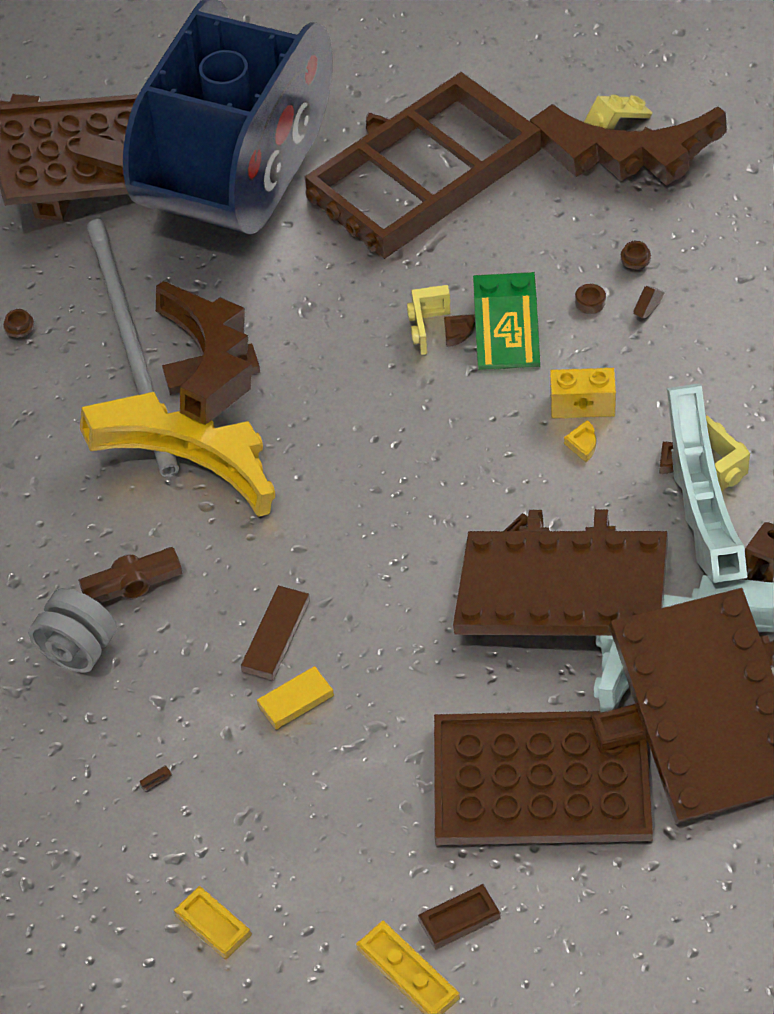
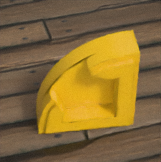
M588 420L564 437V444L585 462L593 456L596 449L595 430Z

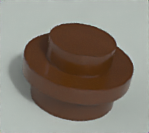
M631 241L622 249L620 259L623 265L628 268L641 269L650 263L651 252L645 243Z
M23 309L11 310L5 317L3 323L4 330L11 337H24L34 328L33 317Z

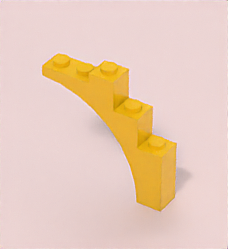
M155 392L81 407L80 431L90 452L112 448H141L167 452L189 459L212 470L228 481L248 501L257 517L270 514L272 500L275 499V489L272 482L267 481L263 474V467L259 459V452L263 449L262 439L258 432H254L249 421L215 428L214 422L211 420L204 425L181 414L180 411L168 413L165 404H160Z

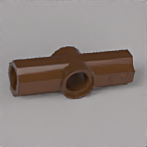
M169 547L141 558L135 555H124L115 560L111 568L78 579L83 594H86L98 603H102L119 596H123L126 599L138 598L149 590L150 585L183 573L175 549Z

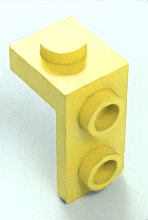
M617 95L597 96L584 122L614 130L620 117L650 118L652 112L645 106L644 100L634 95L630 97H620Z
M448 285L411 290L412 303H407L409 321H415L416 326H411L413 345L419 344L421 355L427 354L423 318L451 314Z
M706 415L711 448L722 457V459L715 463L721 491L729 486L733 487L738 484L743 476L748 474L750 453L746 446L732 438L720 423L714 422Z

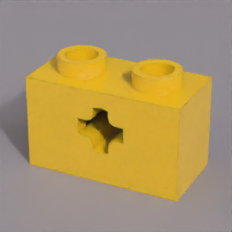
M614 368L550 370L551 419L614 417L616 406Z

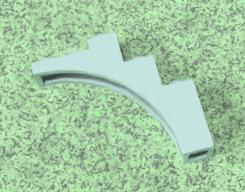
M692 384L667 388L673 441L671 452L674 479L683 492L686 522L694 530L697 563L713 583L747 578L744 544L733 527L717 477L706 421L702 385Z
M703 575L700 587L693 590L692 598L664 595L663 608L743 588L757 630L760 632H774V583L743 579L713 583L708 575ZM596 636V645L601 647L603 675L596 678L594 685V697L599 698L600 713L617 709L623 694L629 688L612 636Z

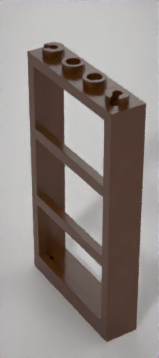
M460 72L305 176V194L311 204L318 205L331 220L338 221L350 235L358 237L370 251H375L385 259L541 150V129L463 72ZM458 101L511 141L481 161L428 120ZM416 128L420 129L471 168L434 195L380 154ZM367 161L372 162L422 201L421 204L385 229L330 187Z

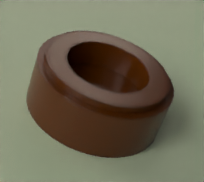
M585 284L576 290L575 305L581 312L594 314L600 312L605 307L606 293L601 286Z

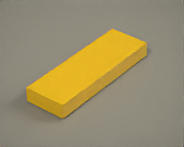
M384 920L356 943L357 950L423 1014H444L460 999V993Z

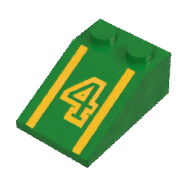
M535 272L473 275L478 370L540 367Z

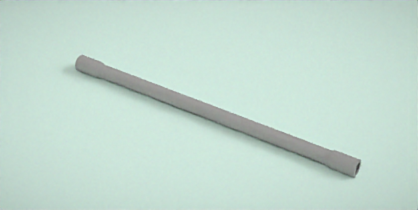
M99 219L92 220L88 223L87 229L92 246L96 250L138 394L154 392L110 249V240L105 224ZM154 451L162 476L170 477L178 473L179 467L175 455L168 452Z

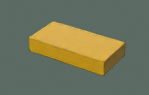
M313 666L258 698L257 705L275 730L330 699L334 696V692L318 669Z
M198 886L174 909L175 916L225 960L252 936L251 930L201 886Z

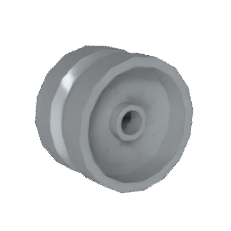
M66 588L55 590L44 607L45 612L39 613L28 631L30 640L44 656L59 666L74 672H89L101 656V649L106 648L117 631L116 622L109 611L86 594Z

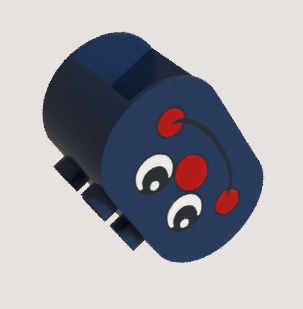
M201 0L195 6L149 76L132 107L123 149L124 181L131 200L138 205L242 233L254 234L258 232L269 220L314 143L321 127L330 93L333 66L332 46L326 28L322 24L310 22L296 35L230 19L226 7L220 0Z

